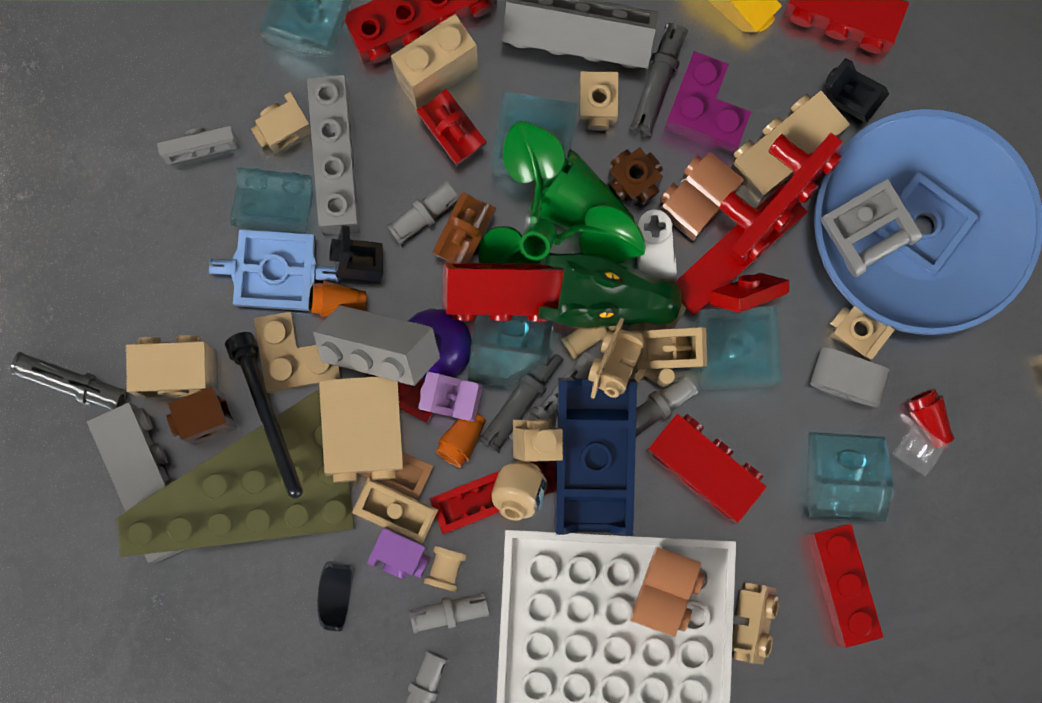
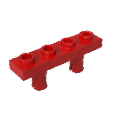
M830 133L819 147L809 154L784 134H781L773 142L768 150L769 153L794 172L789 182L764 210L758 211L734 191L729 193L719 207L722 212L745 229L744 234L732 247L731 257L744 266L750 258L756 261L769 245L766 241L768 236L774 229L781 232L794 215L790 212L798 201L805 204L818 188V185L815 184L816 180L823 172L830 175L841 162L843 157L839 154L843 144L842 140L833 133Z

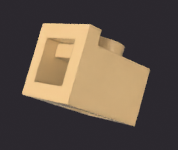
M291 92L284 95L287 101L285 104L280 105L276 103L265 108L260 113L261 117L255 120L257 125L251 128L260 146L263 148L269 144L274 154L311 134V127Z
M843 306L830 323L835 329L829 337L852 355L871 361L894 332V329L889 325L886 326L873 320L855 306H852L850 310ZM856 323L866 327L867 333L865 336L856 334L854 330Z
M552 419L513 420V458L521 461L563 460L562 429L552 427Z

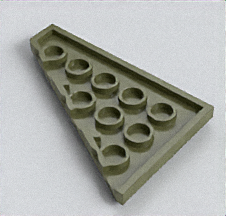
M320 389L276 416L303 488V493L299 498L294 499L288 495L264 428L261 425L118 516L116 524L120 557L353 530L354 523L349 482H333V476H325Z

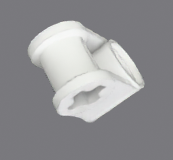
M661 210L647 211L638 222L644 237L646 251L644 255L636 257V270L650 277L675 282L677 270L675 249H673L671 219ZM651 220L656 221L657 227H663L664 229L659 232L657 238L652 237L651 231L644 230V228L648 227Z

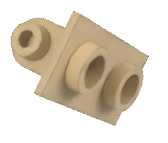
M620 318L614 332L607 331L601 347V352L605 353L602 360L595 358L588 376V380L594 382L591 398H595L598 389L604 390L605 394L612 398L623 394L633 368L621 364V362L635 367L643 350V335L638 331L627 332L622 330L623 318Z
M745 582L744 590L740 589L736 616L749 618L750 620L749 626L734 625L732 636V651L734 652L732 659L748 662L750 654L749 663L764 664L765 657H769L773 644L772 635L769 634L771 619L776 618L779 609V597L775 596L776 588L762 585V591L759 593L761 585Z

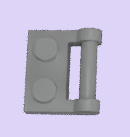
M888 179L820 219L844 258L848 270L855 278L864 274L867 271L866 267L907 243L913 245L922 240L919 228ZM896 220L900 227L898 232L858 254L853 244Z

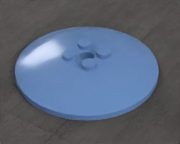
M921 109L900 112L884 117L859 131L841 148L839 154L843 157L841 162L830 175L825 173L821 181L815 205L814 226L818 251L823 265L837 289L853 306L873 320L886 326L889 325L893 329L913 334L939 335L962 331L990 319L1002 311L1021 292L1032 275L1041 251L1042 202L1034 177L1027 164L1001 135L985 124L958 113ZM888 179L914 222L918 216H928L934 222V231L929 235L921 233L922 240L913 245L907 243L866 267L867 271L855 278L848 270L844 258L820 219ZM896 220L856 242L853 246L858 254L898 232L900 227Z

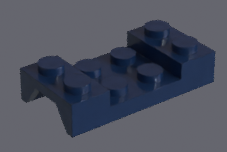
M558 378L557 416L558 428L562 429L563 460L557 461L556 535H566L578 531L611 532L623 536H633L637 381L629 379L625 392L616 398L607 396L604 390L598 389L595 398H591L594 382L588 380V378Z

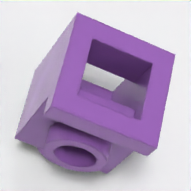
M383 528L367 564L377 567L380 560L385 563L382 569L385 572L404 579L406 573L421 579L430 557L424 555L427 547Z

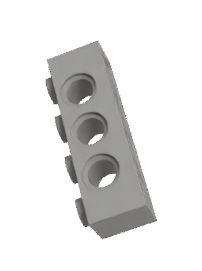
M345 75L307 78L318 226L323 235L339 234L341 226H350V233L360 232L349 87Z

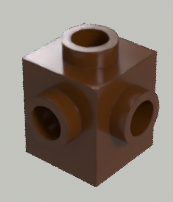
M640 147L632 153L627 149L610 162L613 167L609 170L608 180L610 182L607 185L620 201L624 200L629 208L639 201L642 205L647 203L660 192L658 187L663 178L660 174L663 168L652 153L649 152L646 155ZM635 167L642 175L639 179H634L629 174Z

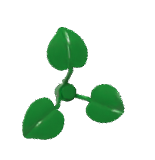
M519 120L514 123L504 141L503 162L508 174L516 182L528 183L535 179L536 189L532 215L523 235L517 229L509 226L494 227L487 231L479 244V263L541 264V260L549 254L553 244L559 246L562 241L577 232H582L579 238V245L583 253L605 256L618 264L633 257L644 255L646 246L639 226L627 212L616 206L608 204L592 206L586 212L585 224H577L561 234L556 233V229L550 221L540 219L543 178H552L559 174L565 162V150L562 142L551 131L526 120Z

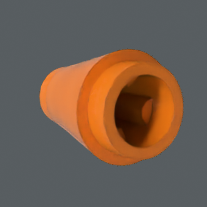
M323 280L322 284L313 283L311 313L320 314V318L328 317L339 305L365 311L366 291Z
M477 413L476 419L473 422L458 419L437 441L439 444L435 451L437 455L451 465L461 468L464 462L470 461L486 419L479 413Z

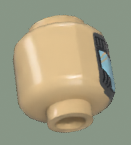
M517 460L503 466L498 473L492 491V502L507 519L517 521L522 518L532 517L540 510L547 489V480L535 464L529 461Z

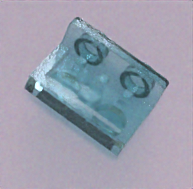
M237 168L235 174L237 188L230 214L231 226L306 234L313 202L311 176L296 172L267 171L260 168Z

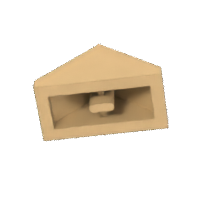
M706 327L638 331L643 335L644 347L637 360V369L707 366Z

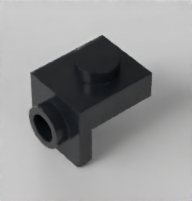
M847 58L829 73L824 86L834 106L868 123L889 95L886 86L857 72L853 61Z
M341 226L338 239L332 238L329 251V260L335 262L336 277L380 282L383 276V244L350 239V226Z

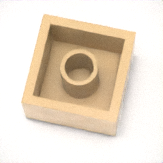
M177 336L176 343L161 342V338L158 337L138 338L137 344L126 345L127 392L142 399L185 397L211 386L218 390L217 351L208 345L206 341L200 340V336Z

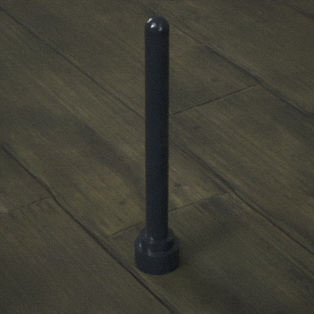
M251 332L234 334L225 341L227 353L232 361L241 366L286 491L291 498H299L303 493V488L255 362L258 351L256 340Z

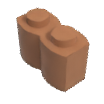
M711 152L703 159L697 155L684 170L688 177L680 186L673 183L660 198V201L664 203L661 211L669 216L674 226L693 241L701 235L721 211L719 207L729 193L732 191L737 193L744 182L741 176Z
M655 547L631 613L630 621L676 637L678 630L685 632L692 614V609L686 608L691 593L699 594L706 574L700 571L702 563L660 547Z

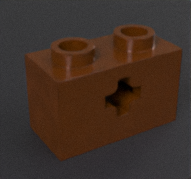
M213 386L168 403L171 413L166 415L172 434L174 437L179 435L181 440L193 445L237 429L225 394Z

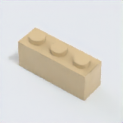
M822 91L812 98L808 93L790 108L794 112L784 121L777 117L762 130L765 136L756 144L749 140L733 154L736 160L732 164L731 169L744 179L743 184L758 202L767 197L794 173L768 151L781 134H784L809 154L810 152L813 153L830 133L839 138L850 126V123Z

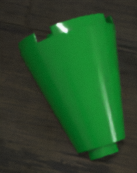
M571 149L568 150L567 159L565 158L563 168L559 174L552 178H545L543 181V196L539 217L566 229H570L577 224H585V215L588 209L600 204L621 208L634 219L631 212L583 158ZM532 199L528 207V211L531 213L533 210L534 199Z

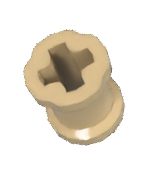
M434 546L435 558L429 577H425L423 583L456 592L458 586L455 584L459 567L461 561L466 560L467 555Z

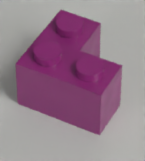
M693 51L664 131L734 156L733 154L740 144L751 111L716 99L729 66L728 63Z

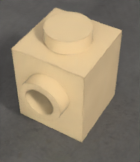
M581 72L579 81V125H587L589 130H607L609 125H616L618 118V72Z

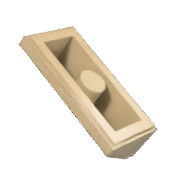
M368 478L352 513L423 545L438 509Z

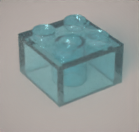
M777 306L753 307L741 313L727 309H709L698 312L696 315V328L706 327L707 366L699 367L700 391L774 388L782 383Z

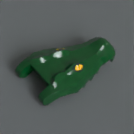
M549 253L546 256L545 265L553 268H564L558 308L539 306L537 318L556 322L571 328L599 329L618 325L620 318L624 319L623 325H631L641 322L667 324L672 323L678 317L682 305V290L673 281L650 277L636 269L620 265L605 256L596 254Z

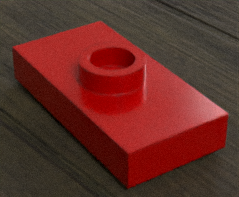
M764 273L743 275L736 282L710 291V304L741 313L787 295L789 293V280Z

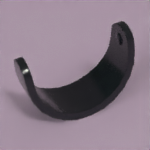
M328 561L322 569L318 586L317 612L319 623L325 630L342 631L344 628L350 600L352 564Z

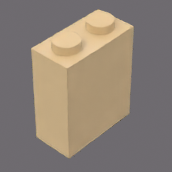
M456 14L391 55L396 79L416 109L433 100L443 90H449L479 70L477 45Z
M382 377L319 380L325 476H333V482L357 481L356 474L372 473V480L394 479L395 471H403L398 382Z

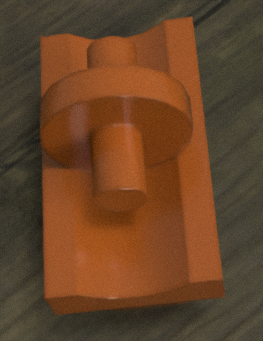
M462 192L432 253L449 262L470 263L494 216L496 207Z

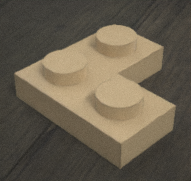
M291 311L253 318L265 389L268 394L318 385L319 380L342 379L340 366L322 362L317 345L298 348Z

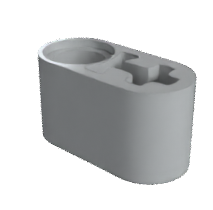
M821 348L810 385L867 406L879 407L890 370L879 364L835 349Z

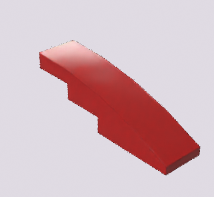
M781 185L755 209L758 211L764 210L783 189L784 185ZM799 201L790 211L794 215L781 232L774 229L768 236L766 241L769 245L763 253L808 213ZM739 224L675 281L682 290V304L693 316L710 302V291L732 283L754 262L750 258L742 266L731 257L732 247L744 234L745 230Z
M529 461L539 467L547 480V489L544 496L556 492L557 461ZM500 471L429 498L432 507L438 509L436 518L442 534L501 513L492 502V491Z

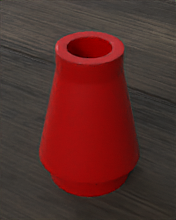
M936 389L919 393L907 401L911 408L908 410V413L931 441L933 448L947 445L955 439L951 432L944 397L942 395L939 396Z

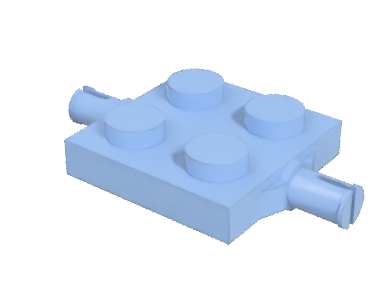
M239 230L238 247L233 260L210 258L209 261L211 265L209 266V274L231 275L234 283L233 305L237 307L310 311L313 283H316V280L338 282L339 277H336L335 267L317 266L314 257L316 242L314 234Z

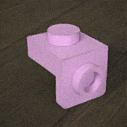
M427 372L420 392L421 399L418 409L473 422L476 419L483 386L478 383Z

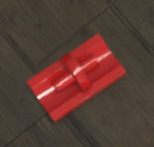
M447 89L416 110L418 116L456 166L487 144V141Z

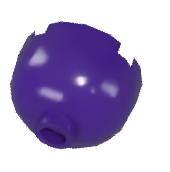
M435 308L417 312L408 320V322L433 328L440 359L428 372L457 378L469 364L473 351V340L469 327L464 321L453 320L452 315H447L443 309Z

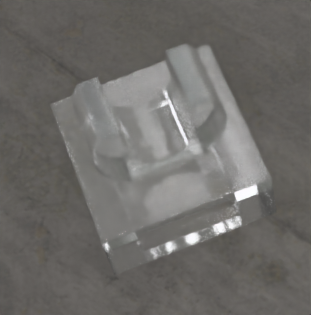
M913 423L892 454L926 477L948 445L916 423Z

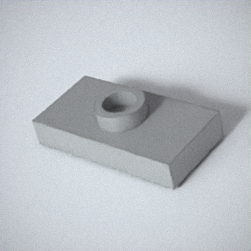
M231 126L207 131L205 128L191 129L184 133L185 137L157 143L159 156L168 165L234 150L239 147L236 133Z

